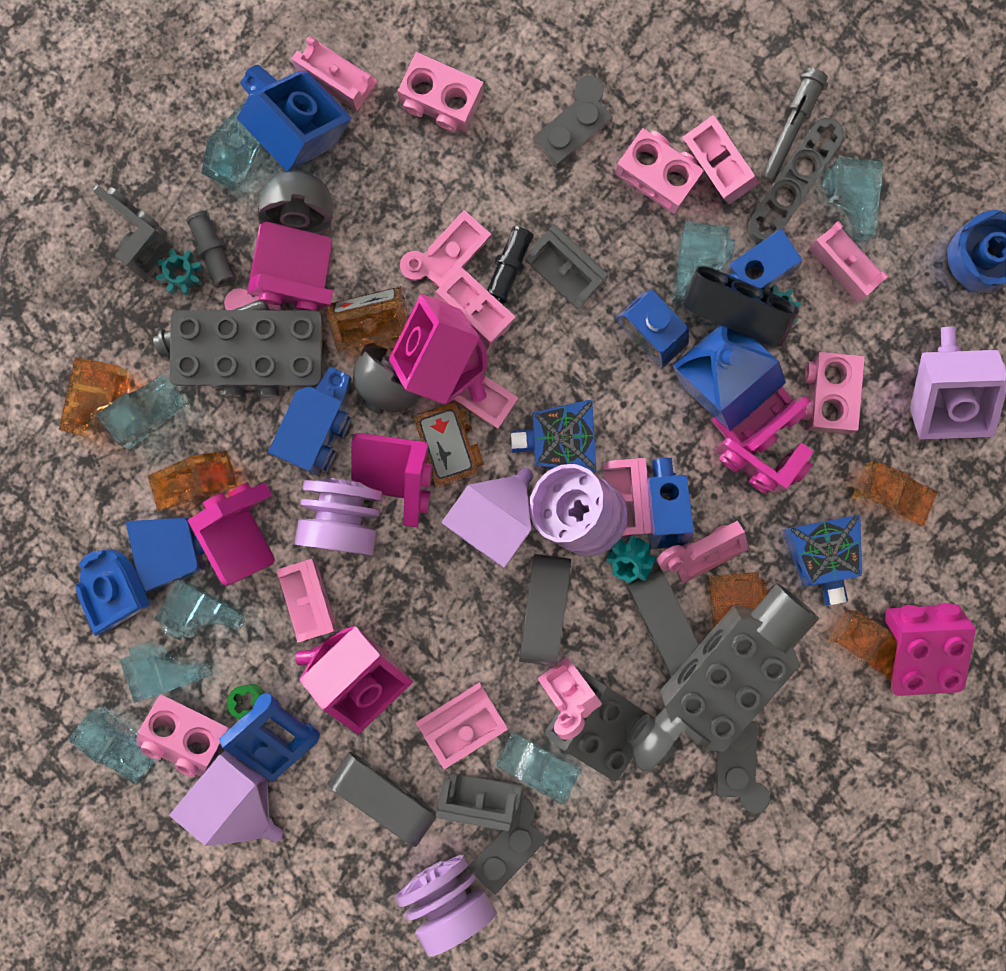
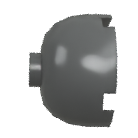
M293 169L269 179L259 198V224L272 222L320 235L328 232L331 228V221L333 219L331 194L327 186L320 179L304 170Z
M366 344L353 370V383L358 394L364 399L363 405L377 414H383L384 410L392 413L405 411L414 406L422 396L404 389L389 361V356H385L388 349L373 344Z

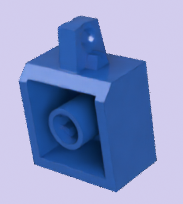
M257 64L248 68L240 84L249 96L237 119L287 172L335 147L352 119L308 71H297L281 80H276Z
M329 367L316 389L308 386L297 390L268 453L318 477L322 470L328 472L336 456V451L332 450L338 436L341 438L345 436L352 420L348 416L350 409L344 404L352 379L351 376Z

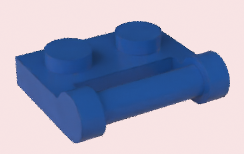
M264 693L258 697L254 708L223 734L219 740L224 750L270 782H274L317 743L320 733L311 724H303L280 707L279 701L271 694ZM272 719L295 736V739L287 743L263 724Z

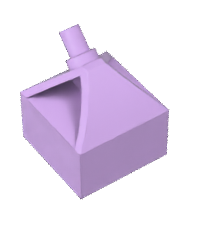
M942 327L941 347L937 348L938 352L922 353L910 406L919 440L995 437L1006 397V368L999 350L961 351V346H957L956 327Z
M522 468L517 475L469 484L441 523L505 569L531 532L527 491L529 489L528 483L533 478L532 471L528 468Z
M227 751L221 753L169 814L171 818L204 846L264 838L272 842H278L283 836V830L274 825L272 819L269 818L268 779Z

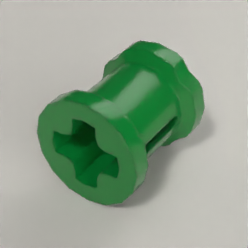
M256 684L241 685L234 688L227 698L228 711L233 717L242 719L253 707L243 709L241 707L243 699L240 695L244 696L251 693L253 696L251 704L254 706L258 697L264 694L265 691Z

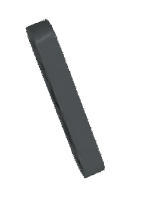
M823 118L812 126L751 216L747 224V232L754 242L759 244L779 229H784L842 143L844 130L837 120ZM828 129L832 132L830 136L832 141L828 140L818 153L813 148L821 137L820 133ZM802 157L811 159L815 165V172L809 176L800 174L796 169V161ZM781 187L790 188L795 195L794 203L789 206L781 205L775 198L776 190ZM773 210L778 213L770 224V228L774 232L766 231L763 235L758 231L760 225L756 220L763 222L770 211Z

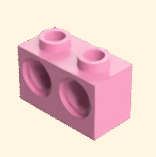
M416 52L397 92L399 101L403 104L402 108L410 114L422 117L425 114L437 119L436 123L448 131L455 132L456 129L466 132L484 95V82ZM426 82L432 85L433 88L427 94H417L414 91V87L419 83ZM454 97H460L466 101V104L461 109L454 110L447 106V102Z
M714 115L683 136V139L729 205L760 184Z
M642 128L618 162L615 174L675 215L700 180L704 169L699 167V161L687 152L680 154L671 148L669 141L656 131L649 133ZM641 152H648L655 158V163L643 165L637 160L636 155ZM673 172L679 173L684 177L686 183L682 186H673L667 180V175Z
M819 352L812 357V361L807 362L805 383L810 384L808 399L811 402L803 408L807 412L802 420L807 421L806 430L849 435L858 431L865 356ZM827 366H833L839 370L841 374L839 384H833L826 379L825 369ZM828 402L836 407L838 415L835 421H829L823 416L821 410L823 403Z
M160 694L137 733L136 745L141 747L140 751L154 760L163 758L175 764L174 767L180 773L189 777H195V775L201 777L214 762L222 748L219 738L228 731V727ZM164 725L170 727L174 733L168 737H160L153 730L158 726ZM194 742H200L208 750L203 754H194L187 746Z

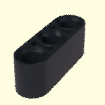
M707 266L696 268L682 300V304L689 311L774 347H780L784 344L799 313V309L792 302Z

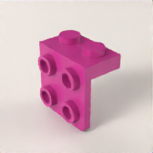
M272 222L262 223L258 230L247 294L258 296L259 301L267 304L281 305L282 302L296 305V310L318 311L330 306L333 290L325 289L324 287L332 247L331 239L324 235Z
M781 387L730 432L715 417L710 421L726 439L730 438L752 454L757 451L761 453L778 439L774 434L779 429H784L786 426L789 428L794 426L807 414L803 408L811 401L806 396L792 399L786 390Z
M365 433L354 434L351 441V481L360 482L374 490L382 491V495L404 498L403 526L418 528L421 513L428 514L431 491H426V487L430 486L433 466L432 464H427L428 443Z
M730 438L725 439L715 450L721 455L718 460L725 467L735 473L739 469L751 477L749 483L766 495L769 491L777 494L786 490L790 484L793 486L796 481L799 483L813 465L808 459L814 451L803 443L788 450L774 470Z
M266 482L252 488L249 483L242 484L228 492L230 496L226 498L224 493L215 495L203 502L205 510L188 520L216 575L224 586H229L263 570L275 561L269 546L249 511L272 496Z
M942 603L938 606L918 607L905 605L901 608H887L885 623L898 641L891 680V690L896 696L961 692L966 686L976 628L961 607L950 603Z

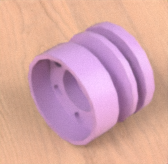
M567 464L547 471L536 483L530 496L529 513L533 526L543 537L580 556H597L610 550L621 539L627 525L628 509L623 495L613 485L585 467L577 464Z
M343 479L304 480L303 490L318 493L319 499H301L300 505L317 511L316 519L298 520L294 545L373 556L377 531L362 526L361 520L362 518L379 517L380 511L363 506L364 500L381 501L383 492L374 490L360 482Z
M458 855L447 861H440L426 868L413 877L409 884L395 896L399 907L416 902L405 912L404 916L407 920H415L423 916L427 918L415 932L427 956H435L457 946L484 928L497 915V911L485 890H477L466 894L465 890L476 880V875L473 871L459 875L468 866V861L464 855Z

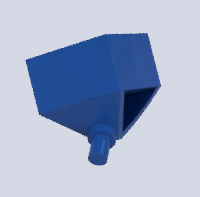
M722 325L717 326L672 365L681 386L729 432L786 384L779 360L755 339Z

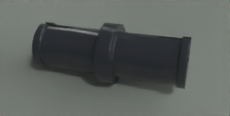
M519 226L512 227L502 255H497L495 260L497 267L487 289L500 303L507 302V297L516 276L522 274L524 269L522 262L534 237L532 232Z

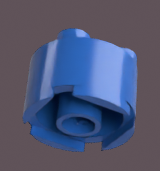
M989 210L977 215L955 233L947 246L948 264L953 276L972 293H990L1006 287V213L1001 212L1002 210ZM992 249L995 255H990L988 250Z

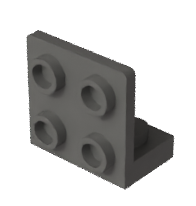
M96 185L93 191L111 209L137 228L134 233L129 232L123 237L118 245L119 251L115 257L145 281L159 263L157 261L162 260L172 248L164 239L167 232L142 210L139 211L129 203L130 201L113 187L106 192L99 185Z
M584 671L582 677L601 701L602 705L588 717L584 718V728L574 738L565 740L556 734L554 725L561 714L560 711H558L544 732V735L568 754L616 782L633 758V746L627 742V737L636 722L648 713Z

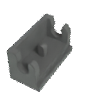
M555 224L528 252L530 254L525 259L533 269L578 311L606 283L609 275Z
M450 773L449 780L444 779L442 783L436 818L510 832L519 827L524 786Z

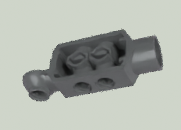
M779 583L775 584L755 609L733 605L660 690L665 705L664 709L654 719L648 714L644 715L631 729L627 742L633 746V757L639 769L644 772L656 765L660 766L665 763L677 748L679 736L683 732L710 751L725 752L800 667L794 647L819 620V617L799 598Z

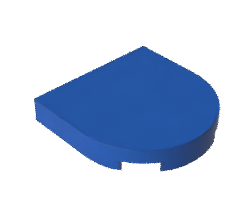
M114 549L97 550L87 554L79 564V568H81L80 583H76V592L94 636L106 633L151 606L133 565L119 551Z

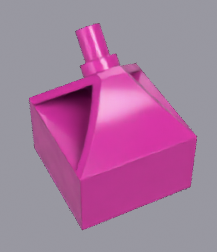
M420 294L389 357V361L404 389L445 405L467 387L473 401L477 402L485 399L487 394L482 382L485 379L484 372L487 368V354L483 341L461 309Z
M356 626L341 630L327 638L320 646H314L312 650H301L296 653L297 665H308L299 679L323 711L358 735L413 683L392 656Z

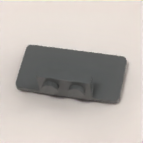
M176 310L171 314L170 381L176 386H209L213 390L219 391L220 397L228 398L242 397V391H257V397L275 398L279 397V391L289 392V386H317L322 379V316L315 310Z

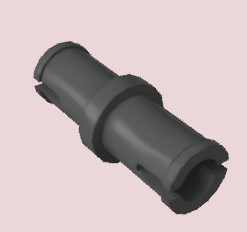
M199 211L190 215L186 222L198 245L196 253L199 259L204 260L214 287L220 288L233 283L236 280V275L233 273L225 255L226 245L223 239L218 238L209 213L207 211Z

